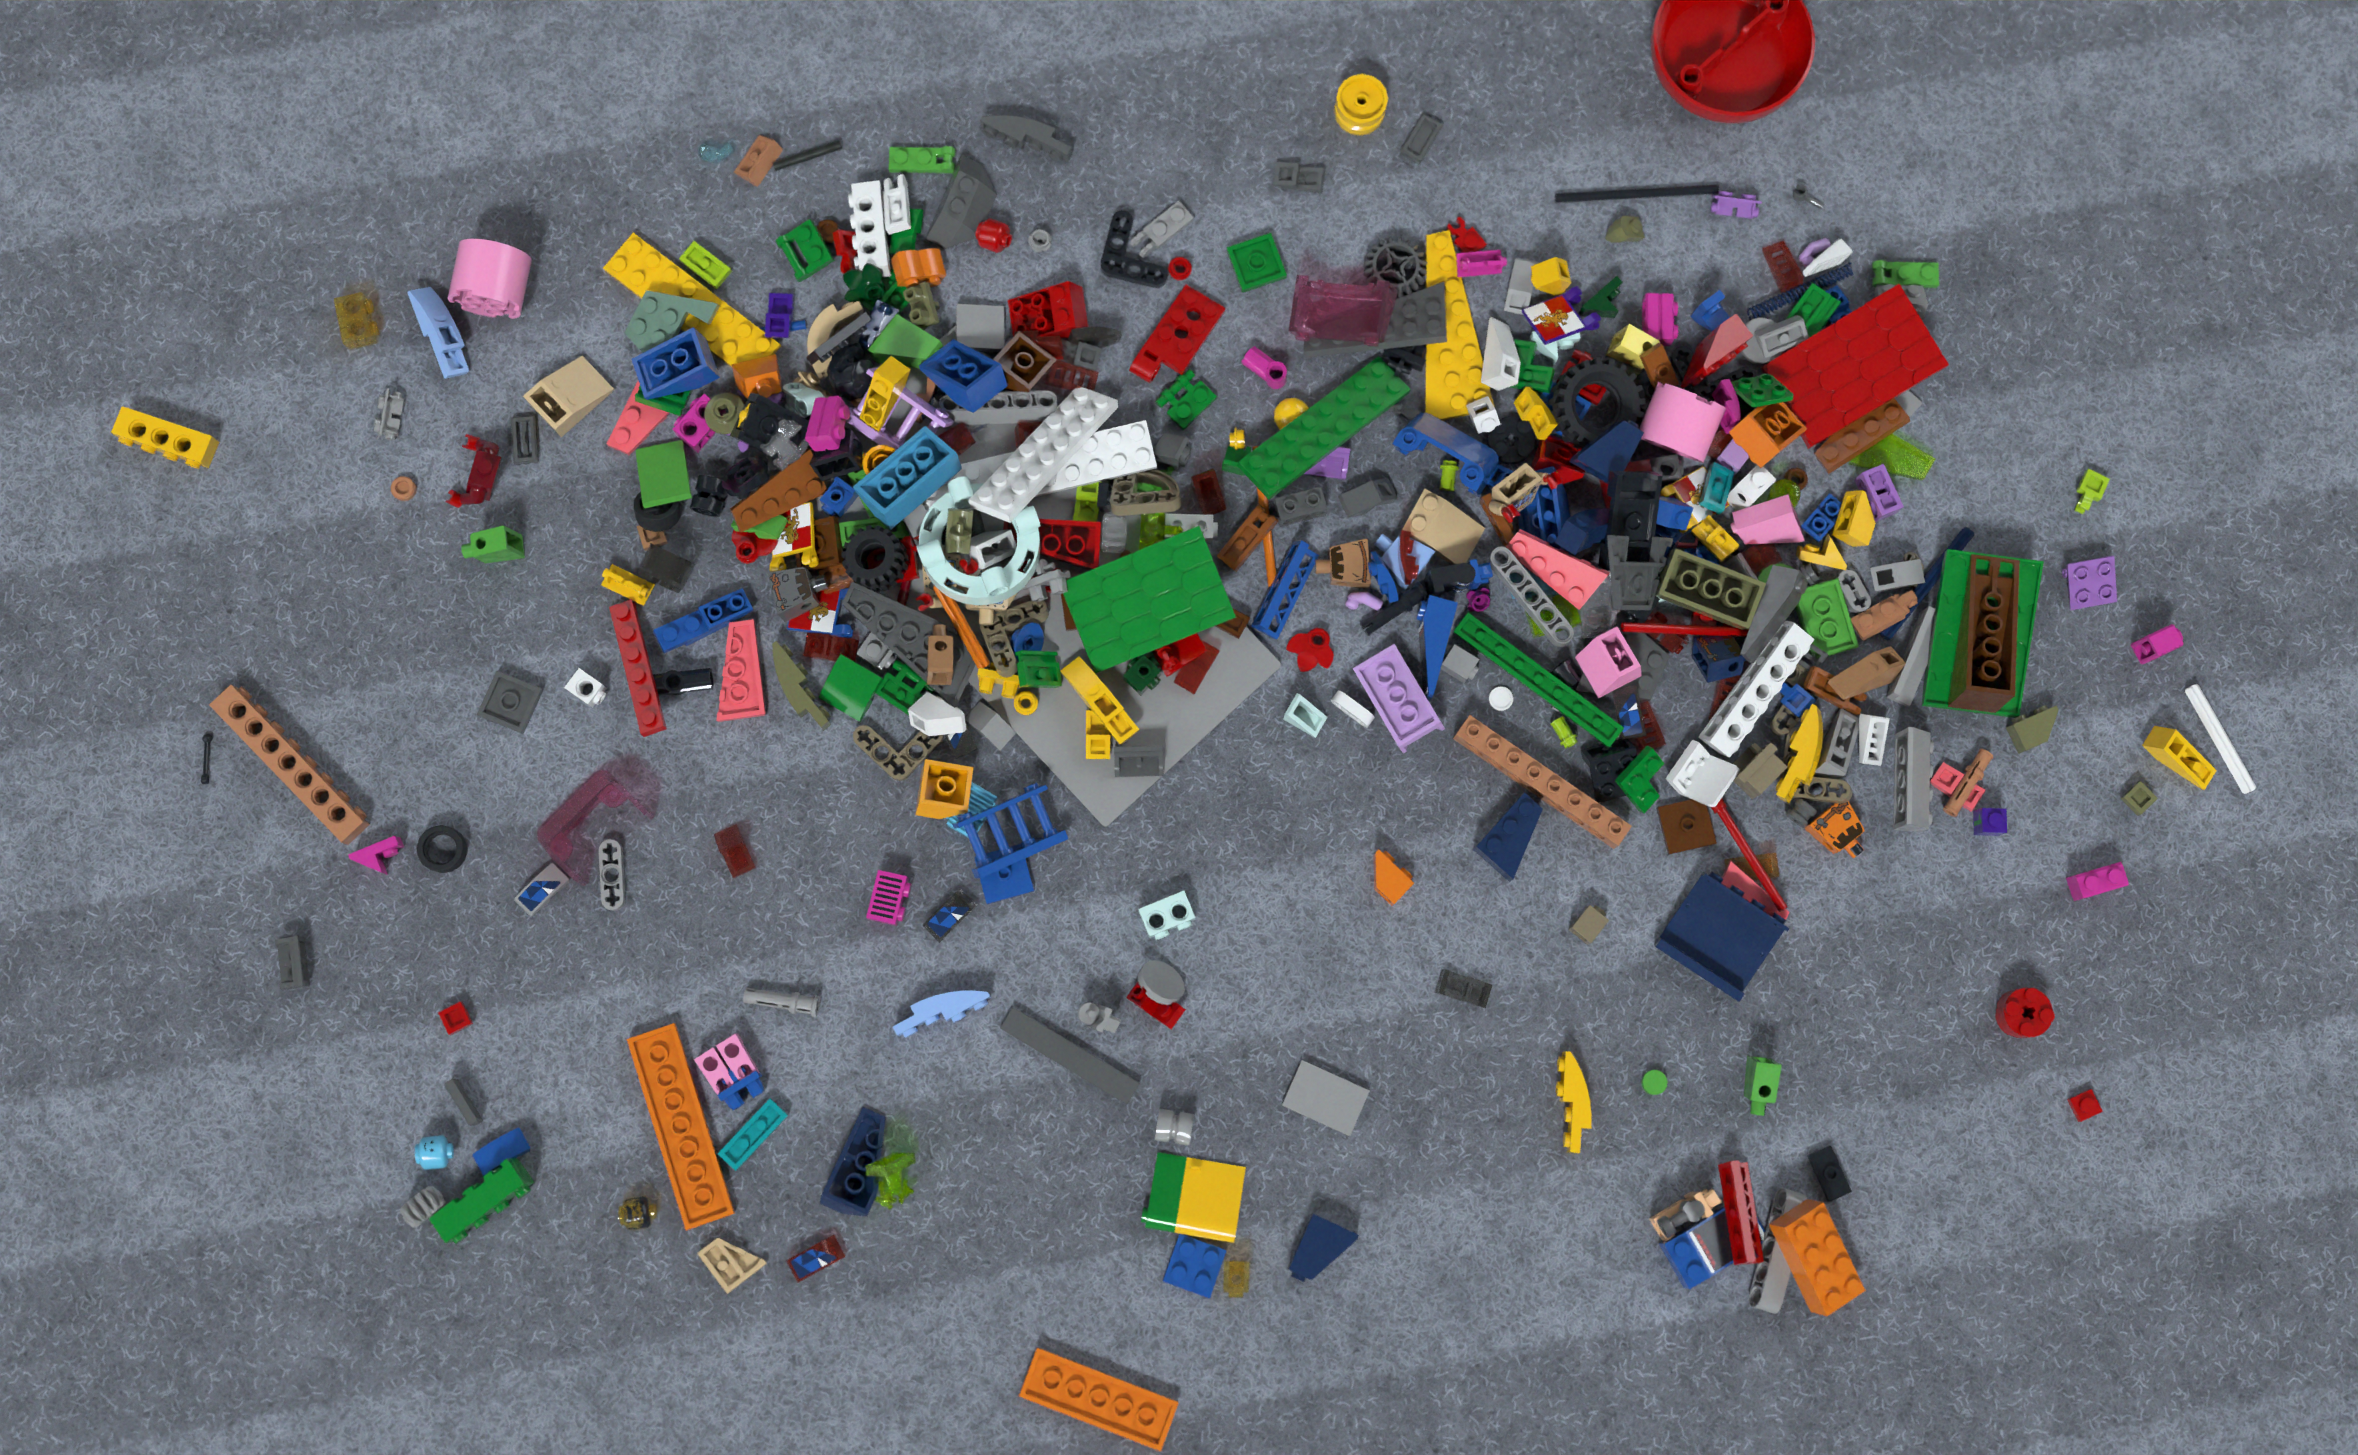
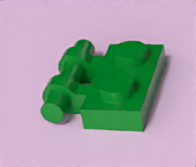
M1190 369L1183 375L1180 374L1175 379L1176 382L1170 388H1165L1160 393L1161 396L1155 401L1160 408L1167 402L1172 406L1167 411V415L1183 431L1217 399V396L1201 380L1195 386L1189 382L1195 377V374ZM1183 388L1187 393L1178 401L1174 396Z
M897 659L892 667L899 671V673L894 677L887 672L875 694L909 716L908 709L923 696L921 694L923 690L926 689L932 694L935 690L927 685L907 664ZM908 677L917 683L914 689L903 683L905 678Z

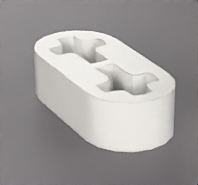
M1338 690L1331 699V702L1366 728L1375 718L1372 713L1342 691Z

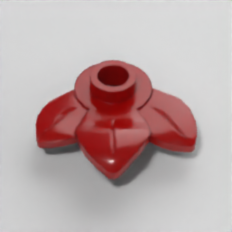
M733 530L732 542L736 546V557L744 564L755 562L759 556L769 555L778 544V539L758 538L755 532ZM751 549L752 552L748 556H745V552Z
M1313 628L1307 634H1296L1290 639L1286 647L1287 651L1298 654L1297 664L1301 672L1310 671L1317 664L1328 669L1334 658L1333 651L1329 646L1330 636L1322 628ZM1320 636L1322 643L1315 644L1313 638Z

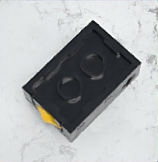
M750 393L742 411L739 413V418L730 434L731 437L784 464L795 460L806 448L811 450V446L805 440L809 420L759 394Z

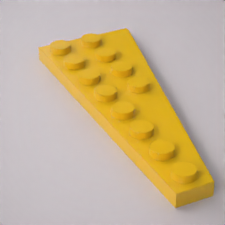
M1449 230L1426 235V288L1441 282L1445 284L1447 342L1425 344L1427 348L1425 356V412L1432 414L1442 421L1469 415L1466 405L1486 396L1489 397L1494 406L1490 387L1481 383L1483 360L1462 278L1457 277L1456 254ZM1487 406L1475 411V413L1488 410Z

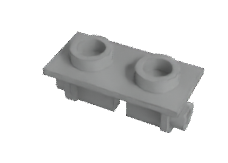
M387 388L384 395H379L377 408L381 409L380 418H375L373 431L377 432L376 439H379L381 435H385V439L394 441L395 437L398 436L400 419L391 418L392 414L401 416L404 402L402 393L393 392L392 395H389V388Z

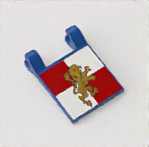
M849 588L828 594L824 593L823 590L817 592L819 605L789 620L787 630L835 635L851 639L853 636L851 626L847 624L837 625L841 601L844 600Z

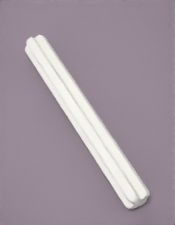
M2194 684L2186 688L2185 693L2242 793L2246 794L2255 790V783L2199 685Z

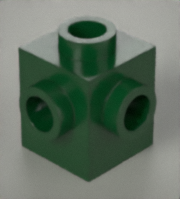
M1143 654L1139 659L1136 657L1127 665L1129 670L1123 675V680L1142 696L1148 688L1152 691L1160 683L1161 670L1159 668L1161 666L1153 657L1147 658ZM1146 672L1147 675H1141L1140 673Z

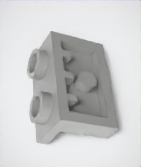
M872 632L869 633L855 653L878 670H882L883 667L887 669L895 659V656L892 655L894 652Z

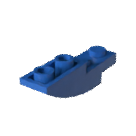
M743 588L698 607V610L654 629L653 633L663 653H666L682 645L688 646L728 626L729 623L735 622L753 611V608Z

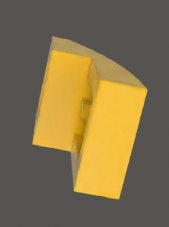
M1525 387L1513 402L1521 420L1530 422L1537 439L1546 440L1558 425L1547 405L1530 387Z
M1086 710V759H1110V732L1092 710Z

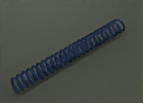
M1849 262L1848 265L1840 266V268L1827 272V274H1823L1819 278L1816 277L1814 280L1811 279V281L1798 285V287H1794V289H1790L1785 293L1782 292L1781 295L1778 294L1773 299L1769 298V300L1756 304L1752 308L1749 307L1747 310L1749 320H1752L1749 310H1751L1753 318L1757 319V315L1761 318L1762 315L1769 314L1770 310L1774 312V308L1778 310V306L1782 308V304L1786 306L1791 301L1795 302V299L1799 300V297L1802 298L1806 289L1809 288L1808 283L1811 285L1812 281L1815 285L1824 289V286L1828 287V284L1832 286L1833 283L1836 284L1841 279L1845 280V277L1849 278V275L1853 276V271L1849 266L1852 263Z

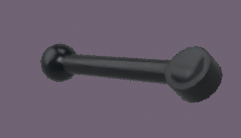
M205 734L202 737L204 742V762L201 783L209 784V746L212 736Z

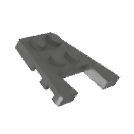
M1608 535L1613 609L1651 610L1660 583L1657 580L1660 567H1665L1667 558L1664 557L1666 548L1671 547L1673 538L1652 537L1649 562L1626 561L1629 536Z
M1612 606L1603 627H1609V630L1615 627L1619 628L1641 666L1642 676L1606 695L1630 698L1634 693L1636 699L1650 701L1670 656L1645 633L1622 632L1621 623L1626 622L1623 619L1624 615L1618 609H1613ZM1582 673L1575 692L1596 695L1585 674Z

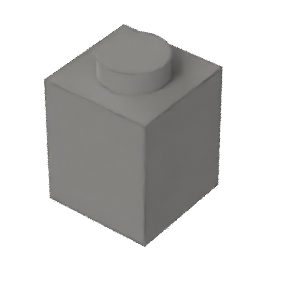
M1454 644L1442 663L1441 670L1465 683L1468 678L1472 680L1478 672L1479 667L1476 664L1479 659Z

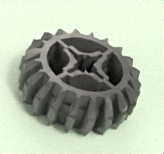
M1390 236L1387 244L1381 239L1379 247L1373 245L1371 247L1372 252H1367V260L1363 264V267L1366 268L1363 275L1369 277L1366 281L1367 285L1374 284L1372 287L1373 292L1380 289V297L1388 293L1389 300L1393 299L1394 294H1397V298H1401L1403 293L1409 295L1412 294L1411 290L1417 292L1419 290L1418 285H1423V277L1427 274V270L1424 269L1427 262L1421 260L1424 256L1423 252L1416 253L1418 246L1414 245L1411 248L1410 240H1407L1405 244L1401 243V237L1397 238V242H1393ZM1394 253L1402 254L1405 257H1397ZM1384 256L1386 266L1382 268V271L1378 272L1376 263ZM1395 265V268L1398 266L1399 271L1391 270V266ZM1413 265L1414 275L1406 281L1404 271L1408 269V266ZM1392 279L1396 282V284L1389 283L1385 280Z

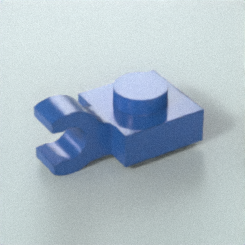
M1785 682L1782 684L1780 693L1784 697L1780 702L1800 719L1804 711L1816 702L1815 698L1798 684L1792 689Z

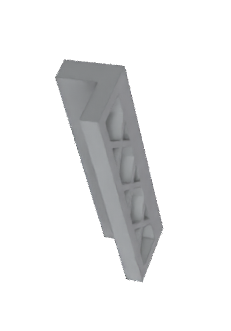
M1930 606L1921 611L1902 657L1906 664L1894 682L1891 683L1886 698L1906 707L1911 705L1928 664L1935 618L1934 612L1936 610Z

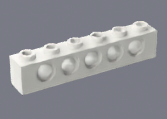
M1785 620L1755 662L1749 665L1701 732L1699 738L1719 754L1730 758L1739 749L1744 737L1752 731L1754 723L1759 716L1767 710L1768 704L1774 695L1780 692L1782 684L1795 671L1797 663L1809 651L1810 645L1815 639L1797 624ZM1758 686H1760V689H1759L1758 693L1756 694V690H1757Z

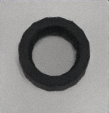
M640 492L634 499L635 518L638 524L645 530L661 532L671 529L681 518L680 501L667 503L672 507L666 513L650 515L644 512L645 508L642 504Z
M444 825L433 826L424 831L417 844V855L422 865L439 873L452 872L459 868L465 861L468 851L467 842L463 835L454 828ZM439 835H447L453 838L456 843V854L447 863H436L428 854L429 843Z

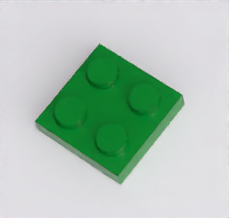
M1271 233L1226 248L1242 293L1287 278Z

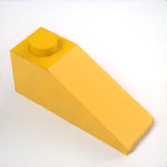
M2154 726L2142 744L2156 760L2202 790L2206 789L2217 771L2176 729Z

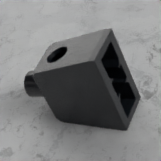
M844 427L845 437L841 439L839 449L815 451L809 464L821 481L861 470L863 446L851 429Z

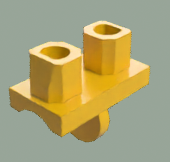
M1710 515L1691 530V533L1720 562L1725 560L1739 547V544Z
M1005 657L1001 658L1004 667H1008L1009 665H1006L1007 659ZM993 662L990 664V669L993 670L978 669L977 676L980 693L992 694L994 683L1003 685L1002 697L1015 698L1018 688H1021L1018 675L1011 677L1000 676L997 671H994L996 668Z

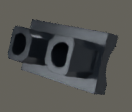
M1416 345L1412 353L1403 350L1404 347L1384 349L1382 356L1391 359L1388 366L1396 369L1394 376L1399 377L1401 372L1410 375L1412 369L1422 372L1426 362V347Z

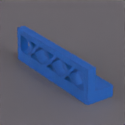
M1302 540L1292 542L1251 625L1275 640L1278 639L1315 565V560L1319 557L1318 554L1308 549L1309 544ZM1304 555L1309 556L1310 560L1307 566L1299 568ZM1296 573L1298 584L1295 588L1289 589V585ZM1286 595L1288 602L1286 608L1278 610L1284 596ZM1275 616L1277 626L1273 632L1268 628Z

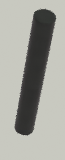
M839 140L772 163L775 171L841 150L842 147Z

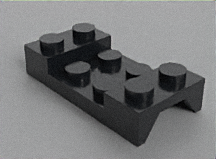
M1654 471L1609 472L1607 495L1611 497L1606 541L1601 542L1599 567L1610 571L1608 535L1629 536L1626 561L1649 562L1652 537H1655L1662 475Z

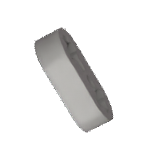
M1844 570L1837 575L1836 578L1839 579L1849 610L1857 614L1866 611L1871 605V599L1859 576L1852 570ZM1844 576H1845L1846 578H1850V577H1851V579H1852V582L1850 583L1851 588L1849 587L1848 584H1845V585L1842 584V581L1844 580ZM1856 597L1864 600L1863 608L1860 605H1854Z

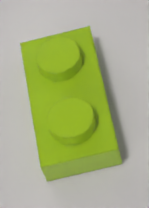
M695 241L679 258L680 262L716 289L720 287L732 272L731 268Z

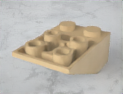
M581 356L540 380L523 397L560 437H563L615 389Z

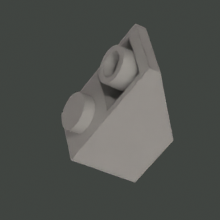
M1921 559L1870 568L1876 593L1925 583Z

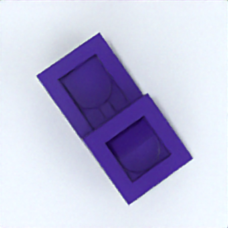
M769 293L765 338L790 337L794 307L793 294Z

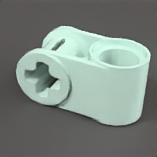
M794 382L783 386L787 401L785 408L803 418L811 416L815 398L824 397L820 391L804 386L802 383Z

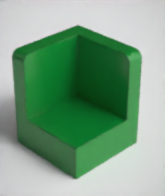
M1228 446L1222 463V470L1245 476L1237 465L1238 461L1251 452L1252 447L1247 446L1246 450L1238 448L1235 450L1234 447Z

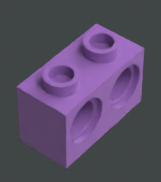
M1884 464L1862 472L1855 479L1858 489L1866 492L1875 522L1896 514L1904 507Z

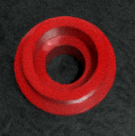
M1176 257L1169 263L1168 272L1173 279L1182 281L1191 275L1192 266L1186 258ZM1182 266L1185 270L1179 273L1176 271V267Z

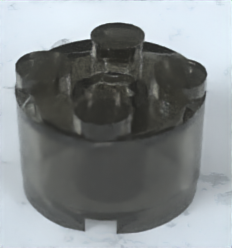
M650 543L638 568V575L657 584L659 583V585L671 591L680 593L684 589L695 564Z

